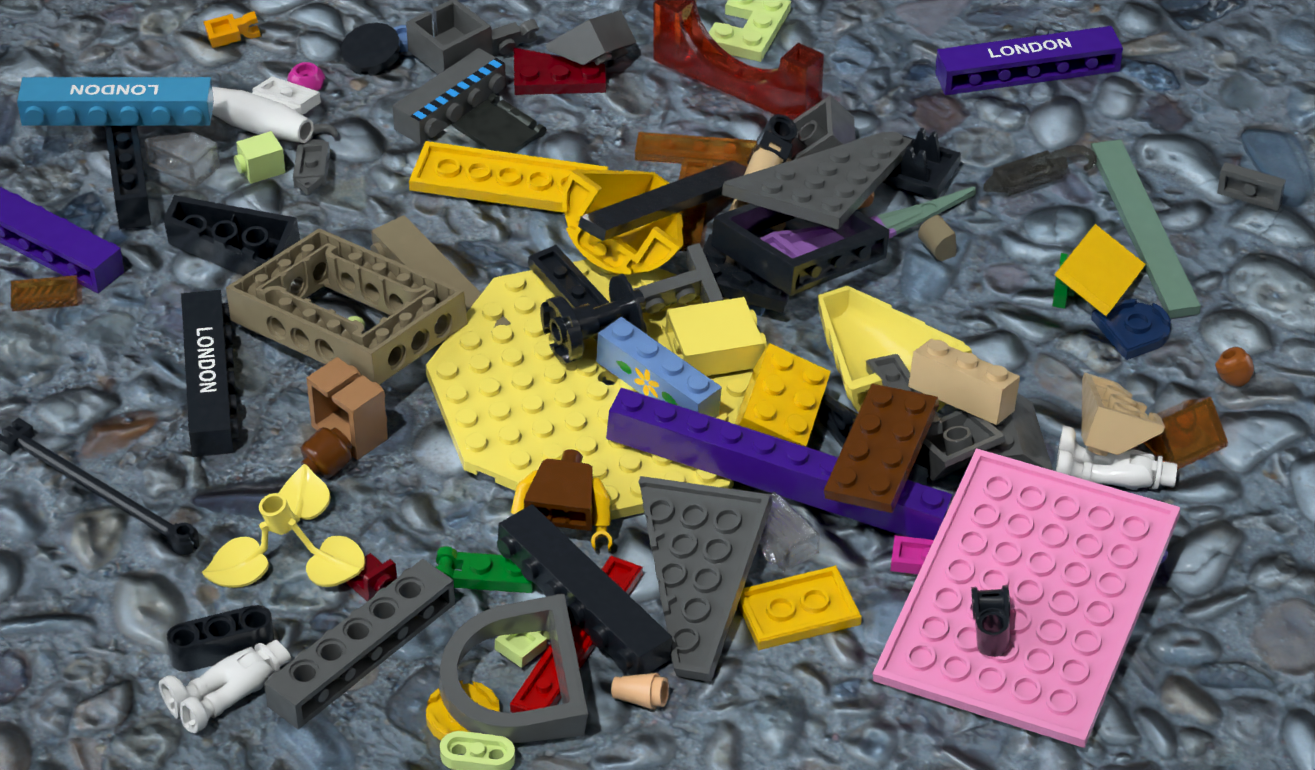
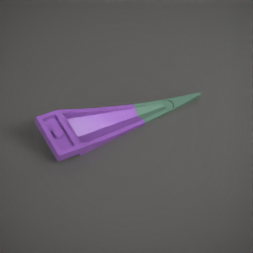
M970 187L928 202L869 218L889 229V238L976 195V187ZM826 226L775 231L760 239L787 256L795 258L842 240L844 237Z

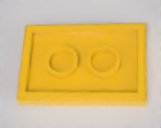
M1094 224L1054 275L1103 315L1107 316L1146 264Z
M836 565L743 588L738 603L740 612L758 651L861 625L862 616Z

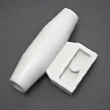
M273 76L254 87L252 93L243 90L212 87L214 97L212 114L231 126L257 135L272 131L276 139L282 141L306 143L311 138L314 128L313 122L303 116V114H306L321 103L320 92Z

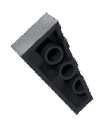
M174 195L163 218L170 245L243 276L300 241L296 217Z

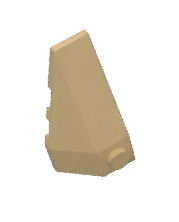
M1084 372L1082 378L1081 436L1084 445L1088 446L1090 452L1101 456H1107L1108 452L1120 455L1163 433L1165 425L1161 417L1152 412L1148 416L1145 413L1147 406L1133 400V395L1120 384Z

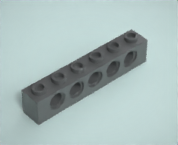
M421 559L411 568L404 570L400 577L386 588L380 589L363 606L354 609L345 620L333 629L326 631L317 642L308 649L299 652L294 660L281 670L271 674L268 680L264 682L267 707L295 728L300 729L455 605L454 580L424 559Z

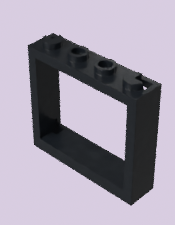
M750 203L717 215L713 220L711 246L790 296L886 259L890 230L857 210L839 229L828 227L843 236L844 239L795 258L787 256L755 236L754 233L797 217Z

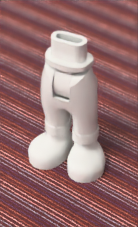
M1063 426L1056 472L1098 484L1122 486L1132 490L1144 487L1158 489L1159 485L1175 486L1177 464L1163 462L1162 456H1158L1157 461H1155L1153 454L1130 449L1120 455L1109 452L1107 456L1097 455L1090 452L1088 446L1084 448L1077 443L1076 433L1072 427Z
M277 640L267 645L258 643L254 649L252 647L246 648L219 661L199 678L197 677L189 681L188 686H184L175 676L168 675L159 681V689L172 715L176 719L181 717L183 726L189 732L197 733L207 726L210 717L215 718L219 716L225 709L252 692L260 690L271 674L279 671L281 666L291 661V656L287 649Z

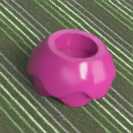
M310 62L297 64L291 69L287 77L288 82L315 91L321 90L324 80H326L321 68Z

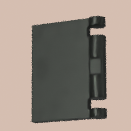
M494 93L489 95L487 100L463 115L458 121L453 122L455 129L487 150L508 153L518 152L536 138L543 137L547 130L542 124L537 125L536 120L510 103L500 100V97Z

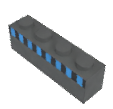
M477 48L392 106L394 130L422 145L425 141L436 136L453 122L458 121L463 115L487 100L489 95L492 93L496 94L506 87L505 63L484 50Z

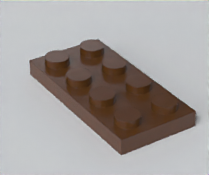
M872 383L824 488L825 499L893 513L938 410V397Z

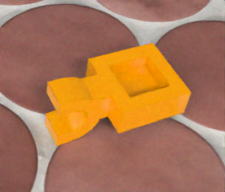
M254 11L234 19L233 14L203 21L212 48L241 41L240 35L242 34L250 39L261 37L257 25L249 27L252 24L258 23Z

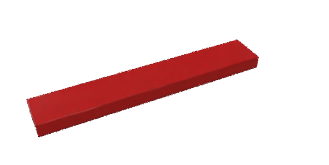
M612 555L602 567V570L628 595L631 594L643 576L642 566ZM570 621L580 670L595 648V644L579 625H574ZM551 644L511 701L510 712H524L555 706L561 699Z

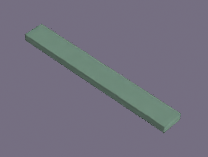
M1122 140L1091 143V155L1140 260L1146 264L1144 266L1145 271L1163 309L1170 318L1200 314L1201 305Z

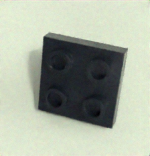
M920 128L916 139L903 135V137L913 139V144L907 148L902 162L882 183L937 199L960 164L961 153L940 147L937 132L933 131L928 137L926 136V130Z

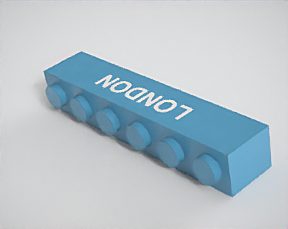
M22 77L17 104L21 126H210L214 97L211 77Z

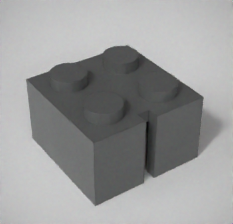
M449 0L433 8L434 37L432 14L427 11L406 22L408 51L437 74L442 73L477 48L493 55L491 26L458 0Z

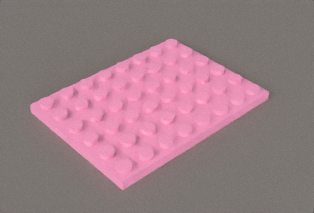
M976 448L873 671V681L1085 748L1180 517V507ZM1003 585H1008L1010 598V646L1000 656H987L977 646L975 620H973L971 587H977L978 590L1001 589Z

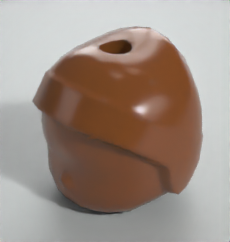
M1232 347L1225 350L1220 355L1218 361L1215 362L1216 370L1221 379L1233 387L1246 385L1254 373L1253 359L1240 347Z

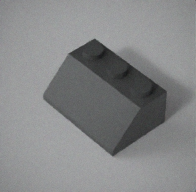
M1017 393L1015 411L998 425L991 423L1005 435L1006 441L989 452L1053 470L1033 403Z

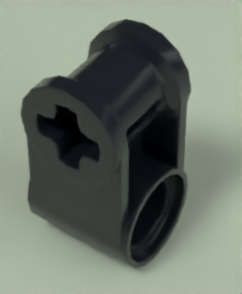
M1003 585L1001 589L978 590L977 587H971L973 620H975L978 649L987 656H1000L1010 646L1008 585Z

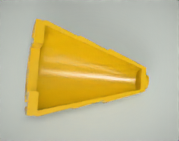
M576 169L568 177L562 199V212H565L568 226L566 230L576 248L584 257L598 267L613 273L628 275L654 270L670 260L683 246L682 213L684 211L602 241L578 227L580 216L670 183L655 172Z

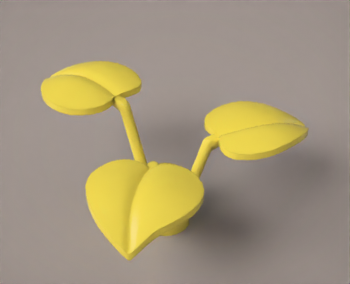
M303 464L289 478L279 493L269 494L260 501L259 511L264 519V522L259 525L262 531L261 545L259 546L258 542L251 537L234 538L218 550L209 566L202 573L206 579L223 587L238 588L253 584L265 574L269 567V562L263 555L268 549V532L271 531L283 535L291 531V529L308 550L314 554L306 564V572L309 579L318 586L333 587L345 583L359 575L364 570L366 562L361 548L350 538L344 536L328 537L322 543L320 549H318L297 525L300 518L311 520L321 515L328 507L331 499L330 491L326 484L306 464Z

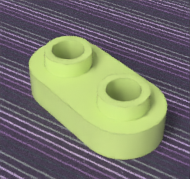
M454 731L442 738L440 742V758L446 767L453 770H510L515 764V747L508 738L503 736Z

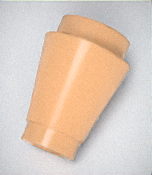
M659 673L615 676L612 682L611 694L613 699H620L655 710L657 706L664 707L666 705L669 683L668 679L660 677Z

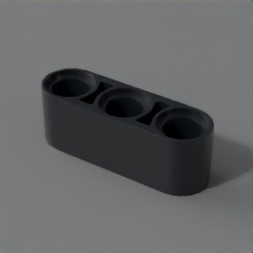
M251 605L179 623L171 627L167 633L171 665L176 670L182 672L213 666L241 650L249 647L254 649L258 643L267 645L275 640L271 612L268 608L261 605Z

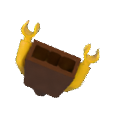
M568 449L563 452L561 460L545 459L538 470L532 471L518 483L511 508L512 514H516L533 504L556 527L592 531L593 526H596V533L591 538L592 548L596 552V540L599 537H605L609 541L608 552L611 550L613 545L612 537L607 533V526L611 525L610 496L599 478L593 477V466L582 463L583 456L580 452Z

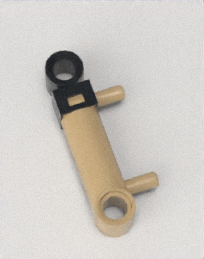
M776 114L770 118L757 137V142L748 158V167L744 175L791 161L788 158L793 146L791 142L796 137L798 131L792 119L781 114ZM734 199L729 211L750 203ZM786 222L770 228L775 231H783Z

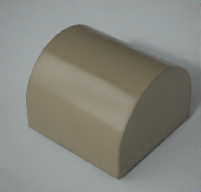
M938 214L926 220L918 231L920 241L939 261L955 257L957 253L956 235L952 228Z

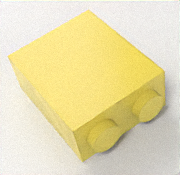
M745 297L667 309L665 334L672 352L705 376L753 369L767 347L764 333H759L757 328L756 313L753 309H749Z

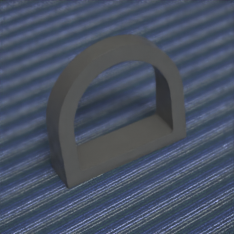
M564 594L505 604L488 609L469 619L450 638L440 663L439 691L444 706L461 726L474 733L503 736L512 743L584 736L588 711ZM537 631L549 632L563 704L524 712L507 713L487 709L474 702L465 693L458 679L457 668L463 657L474 646L487 639L501 635Z

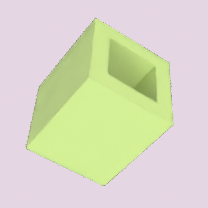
M272 131L236 142L238 155L234 156L235 165L240 174H245L250 184L286 173L283 148Z

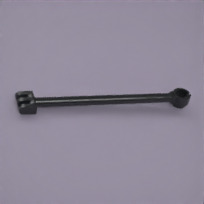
M17 418L12 422L13 427L7 426L2 430L3 435L0 434V449L11 455L17 449H23L166 536L175 553L181 555L194 553L192 542H194V548L198 549V531L191 524L184 522L173 525L31 439L35 434L33 426Z

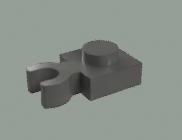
M530 19L523 22L520 26L514 22L492 29V56L509 54L514 51V48H518L519 43L536 41L538 37L535 32L539 30L536 21Z

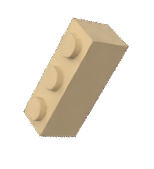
M930 339L913 351L908 387L927 395L937 396L938 400L998 425L1015 411L1020 376L1009 372L1003 366L983 361L972 353L962 352L950 347L944 341Z

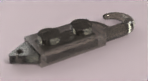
M1077 144L1051 152L1046 150L993 168V174L984 183L983 191L1005 192L1008 196L1063 178V175L1068 170L1067 159L1076 156L1086 157L1089 162L1083 168L1085 171H1088L1097 164V156L1090 148Z

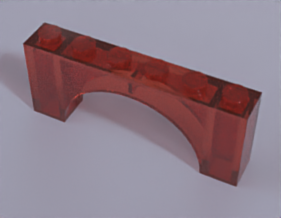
M656 0L653 2L654 61L774 115H785L792 120L822 101L823 53L797 43L781 57L779 68L762 69L753 67L737 60L715 42L701 21L696 0Z

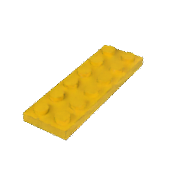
M425 141L409 179V190L562 212L564 188L573 170L602 171L608 170V167Z

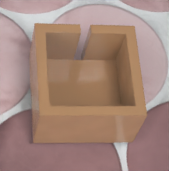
M338 357L306 377L311 425L317 431L322 427L328 429L335 427L339 429L351 442L353 447L350 449V452L356 460L388 439L385 393L378 383L370 381L363 375L361 376L356 367L348 365Z

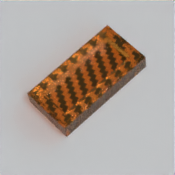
M77 275L11 281L10 303L12 311L78 306Z

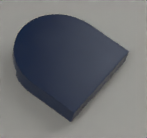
M1126 299L1117 302L1107 316L1097 309L1092 311L1091 320L1125 360L1154 351L1162 347L1169 339L1171 319L1168 313L1155 303H1152L1151 306L1137 303V299Z

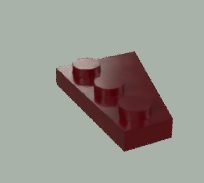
M514 48L515 95L606 93L605 64L596 66L595 62L581 65L562 56Z

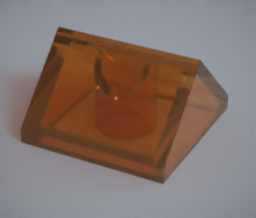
M1211 397L1186 400L1157 413L1165 425L1164 431L1144 442L1157 457H1163V462L1176 463L1177 470L1228 446L1227 437Z

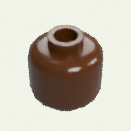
M322 427L301 446V453L304 458L301 461V465L306 464L316 476L319 474L324 478L330 479L349 463L352 458L350 449L353 446L339 429L335 427L333 429Z

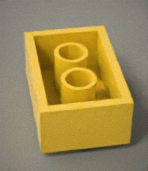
M769 343L754 367L735 424L806 447L831 371Z

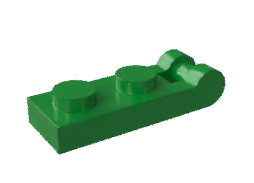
M443 546L437 551L436 563L438 566L436 568L454 580V588L532 593L534 582L527 580L521 570L510 559H506L502 555L457 552L449 546Z

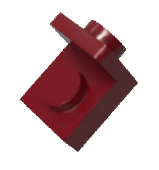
M371 553L365 556L366 564L364 570L346 582L367 602L380 589L386 588L397 579L396 563L389 559L382 564Z

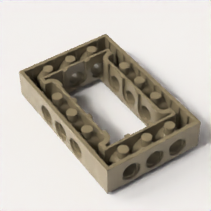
M320 228L226 287L231 321L321 363L327 364L338 357L348 365L356 367L361 376L363 375L379 385L467 325L463 290ZM325 286L390 316L387 318L383 317L379 320V324L365 332L364 325L357 320L351 321L336 314L335 310H327L315 305L307 297Z

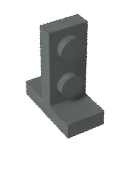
M700 243L687 247L686 264L689 272L634 288V290L639 289L645 298L646 307L641 309L642 313H656L665 306L677 302L685 304L694 300L699 295L703 303L723 300Z

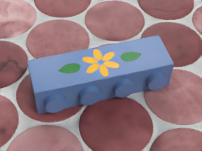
M620 317L598 333L596 362L640 394L716 418L719 416L722 387L626 319Z

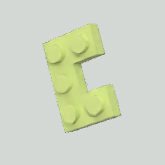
M728 0L725 4V14L748 19L744 28L715 22L705 38V49L761 62L791 11V1Z

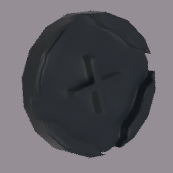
M378 22L367 23L354 28L346 35L341 44V55L347 68L353 72L361 74V71H368L369 74H375L388 69L397 61L401 42L396 30L388 24Z

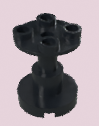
M624 274L611 278L609 282L610 302L593 308L589 303L572 308L568 301L560 295L549 298L541 304L540 317L544 334L551 333L555 343L549 344V346L561 363L566 364L581 359L584 352L583 340L597 336L600 332V327L611 324L620 317H623L647 334V327L641 310L646 307L645 298L639 289L633 290Z

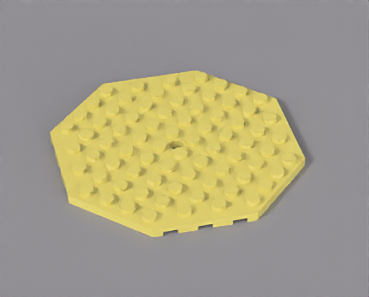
M588 259L573 262L610 302L609 282L613 276L619 274L602 269ZM660 268L649 272L633 273L632 275L624 274L633 290L634 288L676 276V274ZM532 270L494 277L467 311V325L449 336L426 364V376L463 469L475 475L478 472H482L495 478V483L516 491L520 481L532 471L538 470L543 460H561L563 452L568 449L580 452L583 456L582 463L593 466V477L599 478L610 496L611 520L644 513L641 489L638 482L640 476L732 489L734 486V480L606 439L609 410L620 388L639 392L596 362L597 341L593 337L583 340L584 352L581 359L563 364L556 358L549 344L555 342L551 333L544 334L540 317L541 304L546 302L547 299L555 297V295ZM700 295L685 304L677 302L665 306L656 313H642L647 327V335L672 352L665 334L667 309L702 304ZM502 315L511 323L507 326L498 325L494 327L496 321ZM754 368L707 376L722 387L719 416L716 418L735 424ZM603 377H606V380L613 381L615 384L606 385L602 382Z

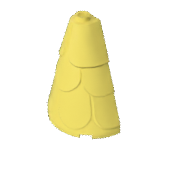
M844 286L818 295V309L827 345L833 353L836 368L841 374L847 397L858 413L871 384L882 385V379L876 373L871 375L867 373L866 360L898 354L910 372L913 351L930 339L941 340L950 347L962 352L972 353V349L965 345L963 341L930 327L921 320L893 309L892 305L852 287ZM938 400V401H939V407H938L937 412H938L941 408H943L947 403H944V402Z

